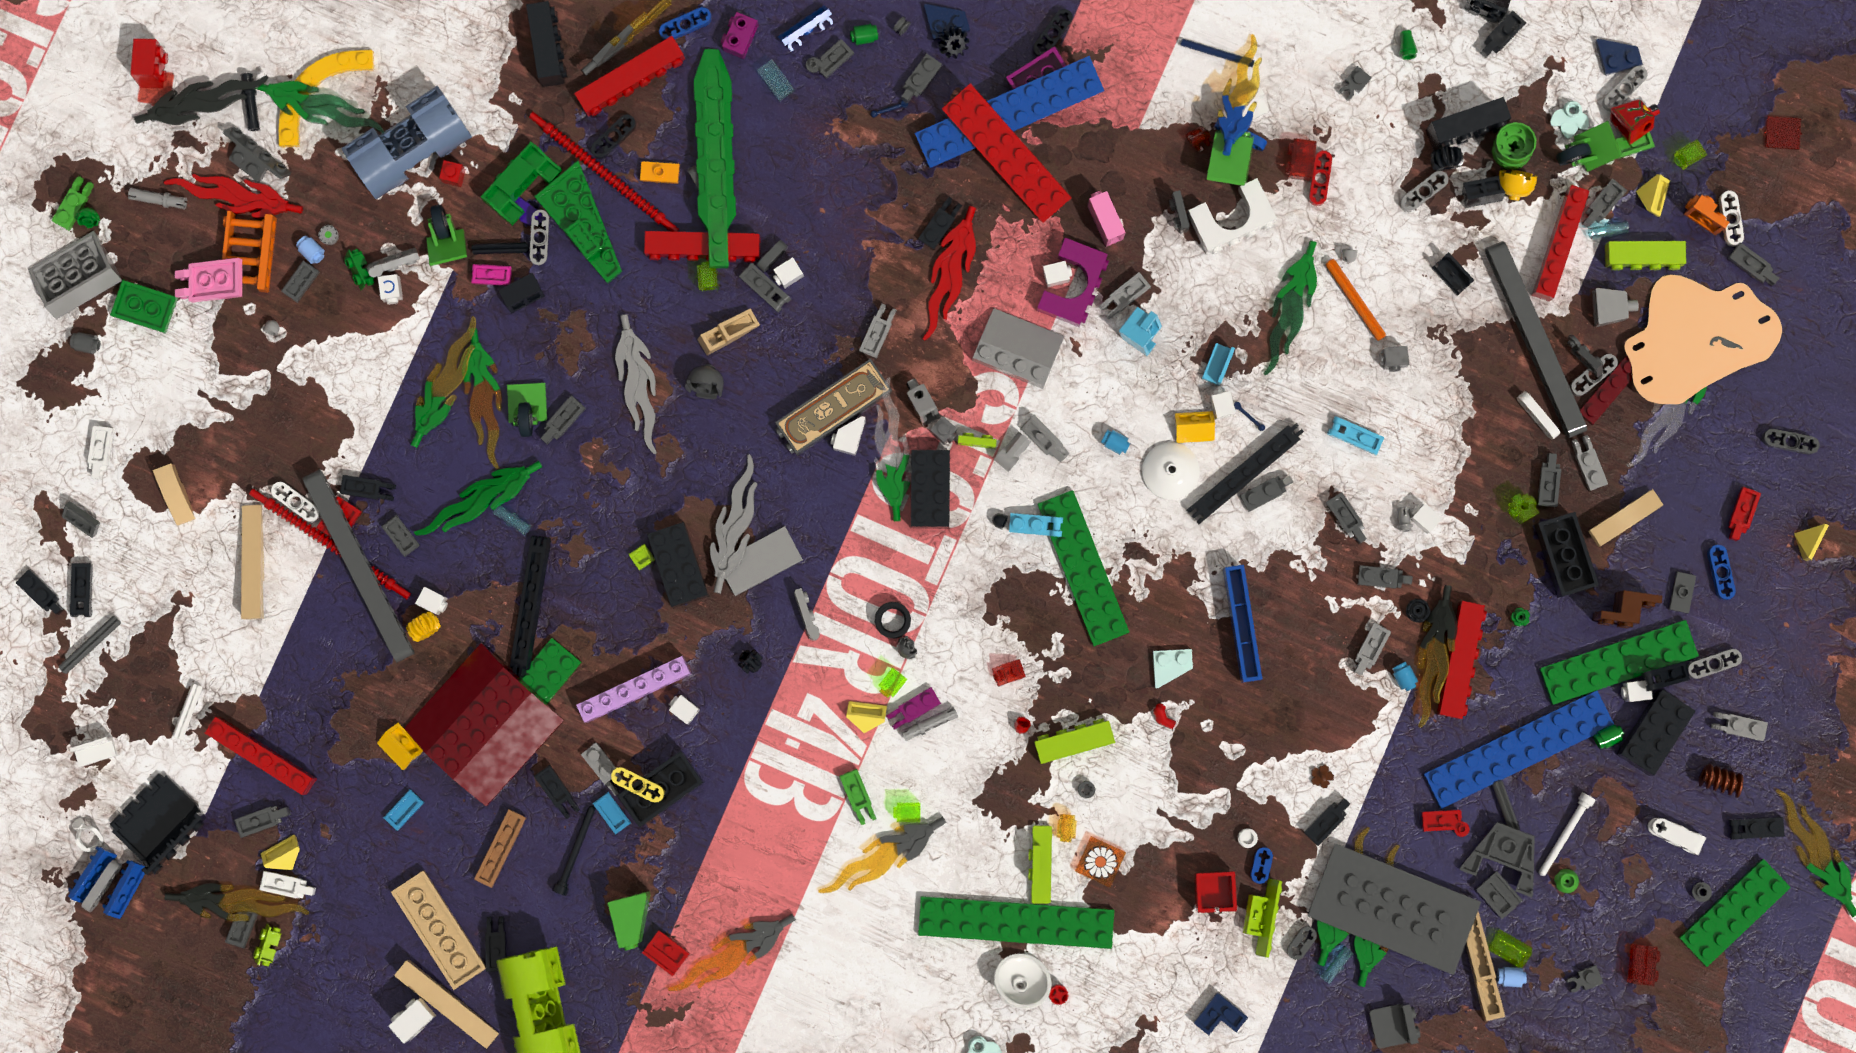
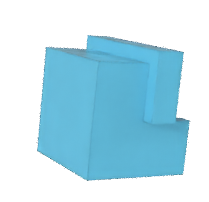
M1137 307L1119 332L1125 342L1148 356L1156 345L1152 339L1161 329L1162 325L1157 314L1152 311L1147 314Z

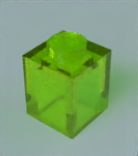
M1696 139L1673 155L1675 156L1674 160L1677 166L1685 170L1705 158L1707 153L1699 140Z
M708 261L697 265L699 290H719L717 268H709Z
M892 667L878 685L881 688L879 692L887 698L889 696L894 698L908 679Z
M920 802L897 803V807H893V818H897V822H921Z

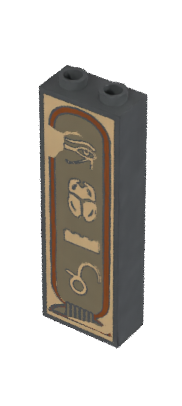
M869 359L775 422L777 425L775 430L780 438L785 437L788 443L785 445L790 453L793 454L795 452L798 456L891 394L892 389L873 361Z

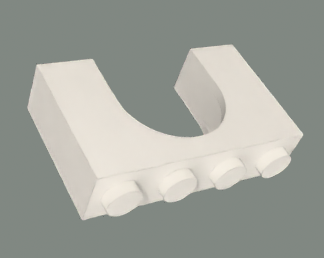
M1257 178L1246 183L1245 186L1241 185L1238 189L1248 210V220L1241 228L1227 230L1220 227L1215 222L1206 202L1188 210L1187 215L1206 254L1212 253L1214 255L1222 251V247L1228 244L1229 247L1234 246L1240 242L1239 239L1245 236L1247 239L1257 234L1256 231L1262 228L1265 231L1274 226L1273 223L1276 222L1277 218Z

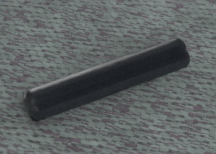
M527 242L472 244V253L474 255L528 252Z

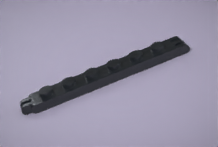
M1297 423L1292 427L1286 426L1186 511L1190 513L1195 508L1197 512L1192 515V518L1194 519L1200 514L1202 517L1197 520V524L1202 523L1300 441L1299 436L1304 432L1303 429L1295 433L1294 430L1299 426Z
M532 535L530 540L510 667L513 668L512 671L517 676L519 675V677H524L526 670H529L531 666L550 551V537L544 538L543 536Z

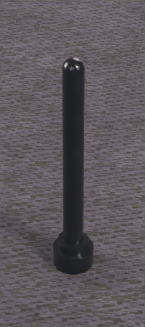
M589 806L561 879L557 881V884H554L553 892L567 896L569 890L567 882L593 818L594 806Z

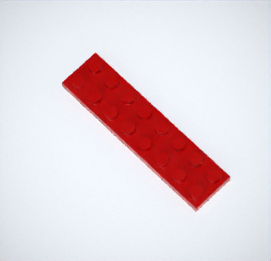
M971 83L942 108L1042 223L1072 198Z

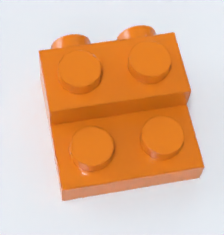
M1696 194L1686 204L1685 208L1687 210L1684 215L1716 236L1726 229L1730 222L1726 220L1723 214L1714 212L1718 205L1714 203L1715 201L1711 197Z

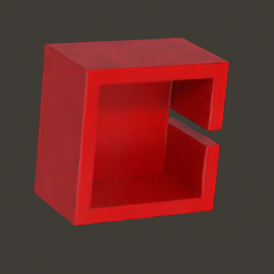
M133 39L131 76L140 88H163L164 82L167 80V73L164 69L165 64L168 63V54L157 39Z
M1234 871L1194 873L1197 913L1216 912L1214 907H1217L1219 912L1237 911Z

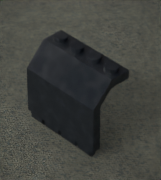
M160 773L149 782L153 789L146 785L136 796V799L140 801L139 804L132 800L122 810L126 817L118 814L110 823L114 828L112 833L143 862L145 867L142 871L146 875H156L164 867L162 864L166 860H171L177 854L175 850L180 845L184 846L191 839L189 836L194 831H199L204 826L203 821L206 819L199 805L168 775L164 777Z

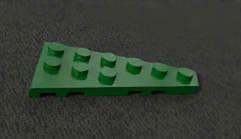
M577 161L534 197L563 231L578 218L582 221L603 248L588 261L602 278L609 283L622 273V269L581 165Z

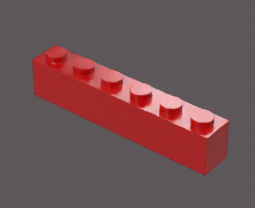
M670 36L574 94L587 116H595L605 106L608 105L610 107L618 102L617 99L622 96L627 97L634 93V89L639 86L644 87L651 82L650 80L656 76L657 78L662 77L667 73L666 70L671 67H679L683 64V60H685L684 54L673 36Z
M1571 185L1566 190L1531 296L1549 302L1554 299L1590 192L1589 190Z
M645 231L644 254L650 260H660V257H668V260L678 261L679 258H687L688 261H698V258H706V261H708V232ZM728 233V261L736 262V259H744V262H755V259L760 260V234Z
M1466 601L1458 603L1456 613L1458 630L1456 639H1451L1436 715L1463 719V716L1467 714L1468 705L1465 704L1467 697L1471 695L1472 686H1469L1470 679L1474 678L1475 675L1473 664L1474 659L1477 660L1479 655L1477 643L1478 640L1481 641L1483 629L1480 628L1481 623L1486 619L1487 611L1484 610L1485 605Z
M214 717L205 731V734L301 795H307L317 780L310 773L221 717Z

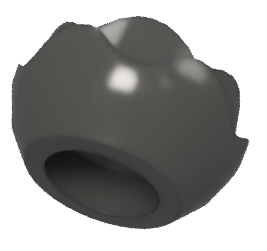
M908 636L899 639L897 651L900 656L905 659L915 658L917 649L914 648V641L908 639Z

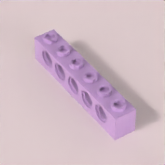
M681 656L576 706L584 723H588L679 681L692 673L685 658Z

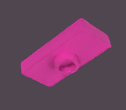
M473 264L472 284L507 286L511 284L512 267Z

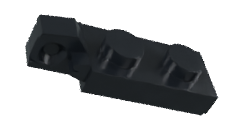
M1512 10L1486 38L1484 43L1487 46L1480 54L1485 58L1492 51L1497 54L1523 28L1526 22Z
M28 569L16 582L28 596L47 612L52 610L55 614L60 615L64 610L57 603L59 600L58 595L31 569Z
M1345 798L1338 805L1333 802L1303 833L1319 846L1345 819L1344 817L1347 814L1344 811L1350 805V802Z

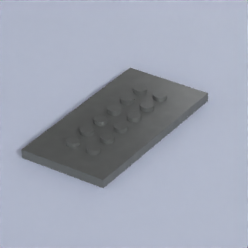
M1335 843L1307 916L1454 975L1481 902Z

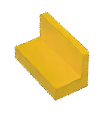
M1213 411L1175 413L1177 443L1215 440Z
M399 723L388 729L377 742L402 770H405L411 761L423 752Z

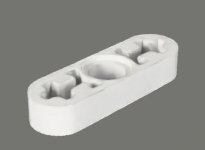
M1726 191L1719 197L1720 213L1725 217L1728 214H1733L1736 217V222L1734 224L1729 223L1726 229L1723 230L1726 244L1734 247L1742 243L1744 232L1738 196L1733 191ZM1728 196L1733 201L1730 203L1731 210L1725 211V209L1729 208L1728 202L1724 201ZM1737 226V228L1734 229V235L1738 236L1739 238L1734 242V239H1730V236L1733 235V230H1728V228H1733Z
M1526 391L1517 397L1520 405L1551 440L1560 434L1557 426Z
M277 482L272 486V495L308 522L319 520L321 515L316 505L289 485ZM284 486L283 490L289 494L288 498L282 494L277 495V488ZM294 497L301 499L299 507L295 508L291 505V500ZM304 507H306V508L309 509V510L315 509V510H314V514H316L315 517H311V516H310V517L308 518L309 514H308L305 510H302V509H303Z

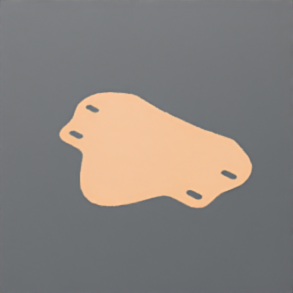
M1680 275L1663 276L1655 283L1651 292L1646 329L1628 338L1625 342V351L1632 365L1634 386L1639 394L1650 402L1657 404H1681L1717 380L1741 368L1768 359L1780 341L1782 325L1774 310L1759 301L1752 290L1744 283H1736L1722 291H1713ZM1739 291L1744 292L1743 297L1737 300L1732 298L1735 293ZM1766 315L1770 316L1769 321L1763 324L1758 322L1760 318ZM1719 336L1740 345L1743 349L1726 347L1721 344L1722 341L1719 339L1717 342L1714 341L1713 345L1715 346H1712L1710 341L1712 338ZM1640 342L1645 344L1643 348L1634 351L1632 348ZM1647 376L1653 377L1651 382L1644 385L1641 384L1643 378Z

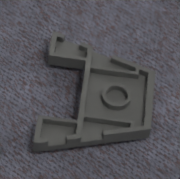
M1497 822L1461 865L1460 870L1476 876L1482 859L1487 858L1521 871L1522 874L1515 891L1532 897L1535 836Z

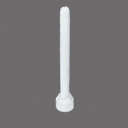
M1583 792L1578 798L1579 806L1539 870L1541 876L1547 874L1584 811L1593 806L1596 801L1594 798Z

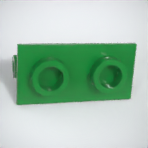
M355 249L351 253L348 250L344 261L347 268L351 269L353 273L352 278L355 285H358L360 290H363L366 283L368 286L373 285L375 278L369 276L367 268L362 269L361 267L367 265L362 251Z

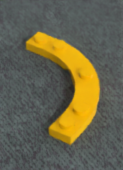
M344 51L316 61L296 78L295 81L308 85L307 92L299 91L298 93L303 95L311 94L323 80L330 76L349 71L374 70V51ZM287 104L288 107L284 111L281 110L279 116V146L300 147V115L292 106Z

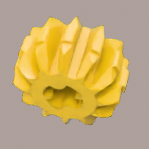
M427 612L412 619L406 629L410 638L413 641L419 642L437 632L441 625L433 613Z

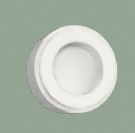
M1246 828L1239 832L1238 842L1241 846L1251 848L1257 843L1258 837L1254 830Z

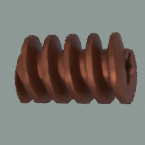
M1707 764L1700 774L1699 786L1701 787L1706 782L1707 789L1712 784L1713 791L1720 787V792L1724 793L1728 789L1729 796L1735 791V797L1738 798L1743 788V775L1741 773L1735 774L1732 770L1728 772L1727 769H1720L1718 766L1713 768V765Z

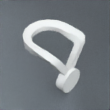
M81 818L75 820L72 827L77 831L75 837L76 845L85 852L96 851V846L101 847L103 837L95 827L86 826L85 821ZM82 829L90 830L98 836V842L94 846L86 847L80 840Z

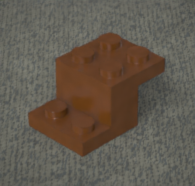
M1626 590L1616 592L1613 612H1594L1592 620L1598 621V625L1609 626L1617 624L1618 628H1633V625L1640 623L1641 608L1650 609L1657 604H1661L1663 596Z

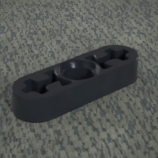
M1059 10L1035 42L1034 54L1037 57L1045 53V51L1038 52V46L1042 47L1045 43L1043 38L1048 41L1045 48L1048 51L1056 46L1069 28L1073 19L1072 13L1069 10ZM1060 15H1061V16L1067 15V20H1068V22H1067V21H1063V23L1061 24V28H1060V27L1058 26V24H1059V22H1060V20H1061ZM1050 29H1056L1059 35L1056 38H1050L1047 33Z
M628 114L621 116L592 144L591 152L593 156L597 159L606 158L635 130V119ZM626 120L628 122L631 120V127L629 128L626 126L624 129H622L624 132V134L622 135L620 130L617 129V127L619 126L621 129L624 126L623 121ZM612 132L619 134V139L615 142H611L608 139L609 134ZM605 139L611 147L608 148V146L606 145L603 148V154H601L600 152L596 154V147H603L605 145L603 140Z

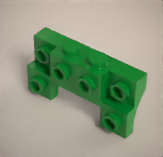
M530 142L515 159L508 163L504 172L496 176L494 183L484 192L481 199L496 211L502 219L513 226L525 213L524 209L517 205L515 201L538 176L550 184L562 172V169L539 147Z

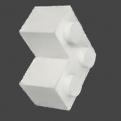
M422 998L412 999L405 1006L407 1008L405 1011L398 1012L390 1019L392 1023L388 1027L403 1043L412 1040L436 1016Z

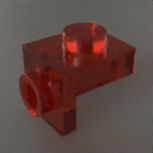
M1020 659L992 668L993 678L998 687L1026 677Z

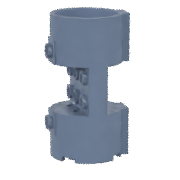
M438 85L405 106L410 115L380 135L374 128H371L341 148L362 182L376 200L408 180L409 178L405 173L407 169L413 168L415 164L430 157L435 151L442 158L472 137Z

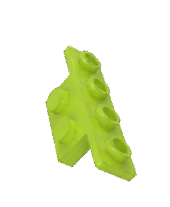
M1034 825L1032 849H1029L1028 860L1032 861V869H1028V880H1032L1031 902L1033 904H1050L1052 826Z
M1268 879L1265 897L1249 895L1242 933L1258 936L1255 952L1257 956L1269 958L1272 949L1271 943L1275 931L1276 914L1278 913L1279 897L1282 892V881Z

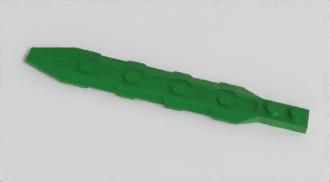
M704 49L694 78V101H696L695 137H697L698 154L696 173L698 174L699 195L697 196L698 216L708 231L709 268H728L727 230L736 216V199L733 188V174L735 170L732 158V82L719 49Z

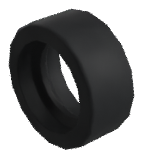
M888 602L878 608L875 614V625L881 635L895 639L907 633L911 625V616L904 605L899 602ZM889 609H897L904 616V624L898 631H888L882 625V616Z

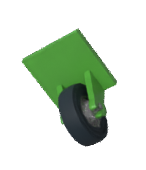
M1609 121L1574 136L1575 141L1565 145L1566 150L1556 155L1559 165L1570 163L1572 167L1585 165L1587 172L1622 157Z
M441 204L432 206V218L428 219L432 237L427 238L430 266L467 257L464 229H455L451 214H445Z
M546 383L507 385L509 423L519 426L521 437H530L533 433V425H538L539 421H547Z

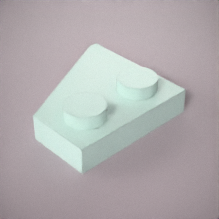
M1192 649L1153 651L1155 688H1159L1193 669Z

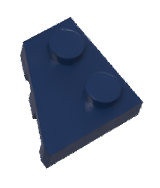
M924 4L933 41L939 40L938 35H944L943 29L949 31L950 26H953L954 29L960 27L965 32L970 31L965 11Z
M1603 39L1595 41L1605 76L1643 65L1638 46Z

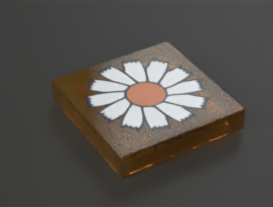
M1090 836L1075 872L1110 888L1126 852Z

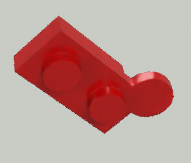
M1461 810L1421 812L1423 832L1454 830V833L1459 837H1464L1469 833V825L1461 821Z

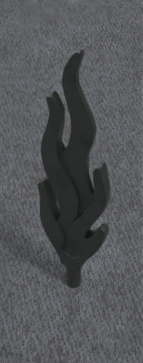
M265 75L253 82L228 80L218 87L207 91L197 90L211 87L213 82L207 81L191 84L178 95L176 90H172L163 95L151 109L147 110L148 113L135 116L134 120L136 124L151 120L169 125H181L192 120H199L200 117L198 115H179L188 111L203 113L221 111L238 100L248 98L243 94H235L219 100L223 95L236 90L256 89L263 85L269 76Z

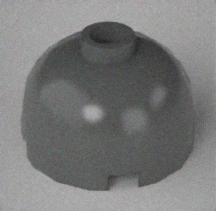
M710 364L695 367L688 374L685 383V389L689 393L692 390L696 392L697 397L704 399H717V395L721 397L724 388L723 376Z

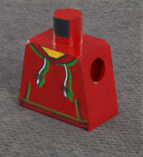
M1635 100L1611 108L1610 121L1627 142L1632 144L1654 128V116L1660 114V110L1656 104L1646 107L1641 100Z

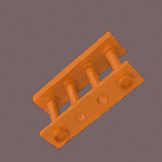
M227 211V216H224L223 220L225 236L222 260L240 258L242 259V265L257 266L259 274L256 277L242 276V284H253L260 292L269 293L277 218L274 215L265 214V219H262V221L235 219L236 215L232 211ZM234 226L261 228L263 237L260 240L233 237ZM232 245L259 247L261 249V256L258 258L231 256Z

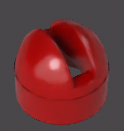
M1018 717L1014 724L1015 731L1019 734L1026 733L1031 726L1030 721L1025 717Z

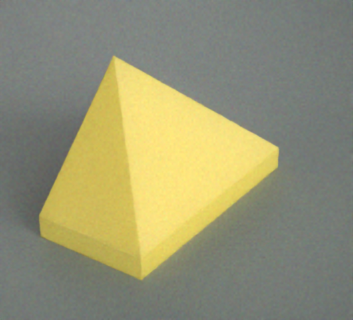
M1660 174L1655 175L1636 191L1647 211L1657 217L1661 216L1670 183L1668 179Z
M1823 524L1794 533L1803 560H1812L1829 525Z
M849 701L846 717L863 733H866L885 722L887 706Z
M295 834L261 853L265 868L293 869L300 850Z

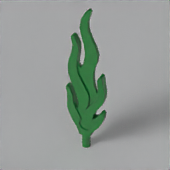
M540 461L533 463L527 468L523 466L500 469L491 474L494 479L475 482L459 494L462 499L468 497L467 499L445 507L429 526L414 531V534L427 535L434 532L447 519L462 512L465 513L448 521L443 526L442 531L447 532L451 527L474 520L489 505L492 510H495L500 505L513 499L520 492L525 482L530 478V474L542 468Z

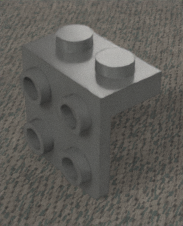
M1406 1002L1370 1010V1020L1375 1043L1378 1048L1405 1043L1411 1045L1419 1043L1420 1031L1418 1026L1414 1024L1416 1013L1414 1007H1411L1409 1003Z

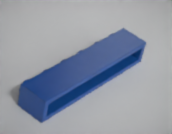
M1244 565L1223 568L1240 680L1241 683L1262 680Z

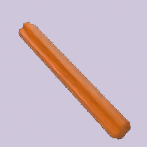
M1331 259L1328 261L1326 267L1376 340L1383 339L1386 333L1336 260Z

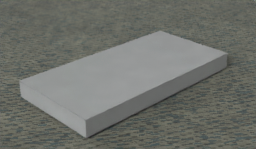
M784 526L746 547L742 562L726 579L735 596L803 561L786 527Z

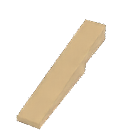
M262 505L242 506L241 619H264Z
M1478 911L1465 945L1483 1019L1486 1022L1503 1018L1505 1013Z
M410 959L406 960L394 975L486 1049L499 1035L498 1031L443 985L433 980Z

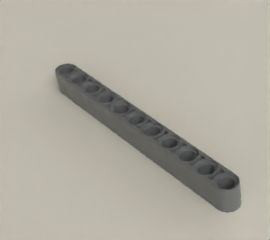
M1501 241L1485 248L1487 259L1565 435L1571 438L1587 431L1584 418L1506 243Z
M319 469L303 477V482L393 658L398 663L415 654L325 475Z

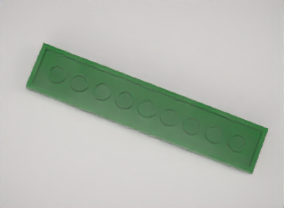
M921 896L918 936L1112 949L1114 910Z

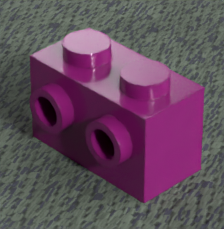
M736 12L735 17L732 16L728 23V27H730L728 33H724L721 39L723 51L745 59L759 26L758 20Z

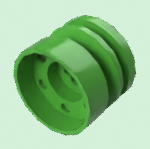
M1513 122L1505 125L1500 129L1492 145L1494 160L1505 169L1515 170L1522 168L1528 163L1536 148L1537 140L1535 133L1529 126L1523 123ZM1511 146L1515 147L1514 152L1511 151Z

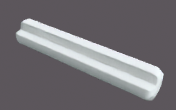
M192 684L173 732L174 738L183 739L202 690L200 685Z

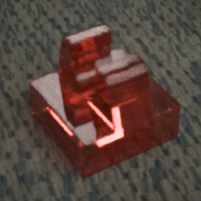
M1199 126L1185 134L1188 142L1198 151L1201 150L1199 147L1200 142L1204 141L1205 145H1210V134L1203 126Z

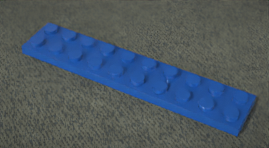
M1087 56L987 102L1007 125L1015 131L1104 92V88L1090 56ZM950 118L915 133L930 168L976 148Z
M1596 690L1446 762L1423 775L1440 809L1492 785L1498 780L1511 776L1598 734L1597 731L1614 723Z

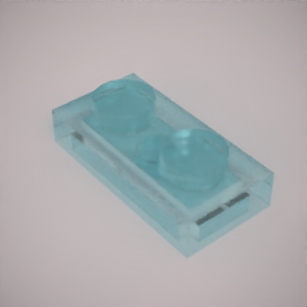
M770 60L757 70L779 102L795 91L773 60Z

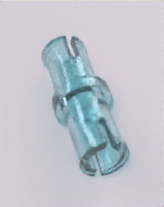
M1627 221L1613 224L1608 222L1602 226L1589 227L1588 231L1591 232H1588L1590 239L1605 236L1610 238L1616 234L1628 233L1629 225Z
M502 505L493 512L494 515L505 521L507 526H512L523 535H526L531 528V525L520 519L517 513L510 512Z
M1343 946L1335 959L1330 960L1331 964L1320 977L1326 983L1331 984L1339 971L1342 972L1344 970L1343 966L1353 956V952Z

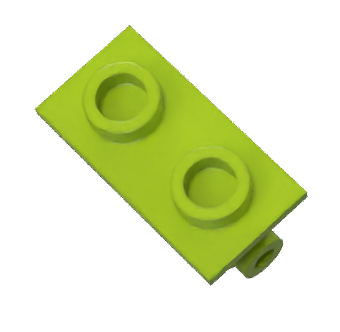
M266 924L265 929L262 928L259 936L261 942L259 947H256L253 955L257 965H260L261 961L264 966H269L273 962L276 949L269 947L270 945L278 946L282 934L280 928L273 927V930H271L268 924Z

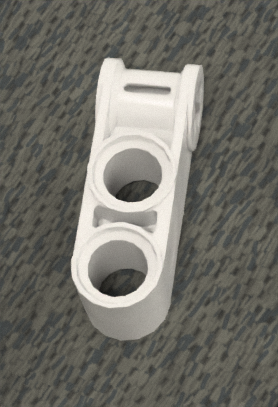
M1653 818L1648 822V830L1651 834L1689 853L1699 855L1706 837L1689 831L1687 828L1666 819ZM1656 824H1659V826H1661L1662 829L1658 830Z

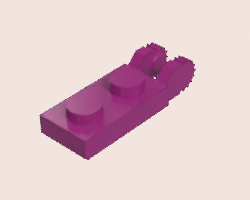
M932 687L898 706V709L889 713L886 717L887 719H892L902 712L905 719L896 722L892 726L895 730L940 705L941 702Z

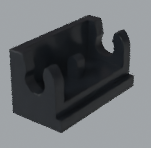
M1499 176L1463 183L1462 195H1465V208L1503 201L1505 190L1500 185Z
M1449 252L1431 268L1456 296L1474 281L1470 274Z
M533 273L499 290L511 314L545 297Z

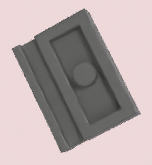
M1175 191L1171 195L1169 206L1170 210L1175 212L1176 218H1173L1175 229H1179L1181 234L1188 232L1190 226L1181 191Z
M1497 871L1475 889L1500 919L1507 916L1523 901Z

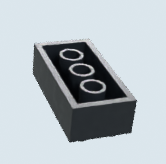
M549 1L526 4L538 79L543 87L565 84V78L568 75L566 66H564L562 59H565L563 48H561L559 41H562L560 29L558 30V25H556L559 22L557 11H555V7L551 6Z
M1504 97L1432 121L1425 131L1431 147L1435 151L1450 147L1456 143L1457 146L1463 145L1468 142V139L1475 137V140L1485 137L1486 133L1490 131L1497 133L1507 125L1511 115Z
M911 450V528L949 529L950 450Z
M1575 512L1534 525L1557 598L1599 586Z
M682 522L647 534L671 607L676 608L709 597L686 524Z
M1657 690L1616 755L1648 776H1655L1694 715L1695 710L1665 690Z
M680 751L643 777L664 789L665 794L661 801L651 802L627 789L617 796L640 828L705 782L685 753ZM639 780L632 786L635 790L639 791L643 788V782ZM647 783V788L643 794L646 795V792L652 794L653 799L660 797L659 789L651 790L649 789L651 785Z

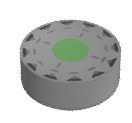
M326 225L320 229L319 239L326 245H333L338 241L339 233L333 226Z

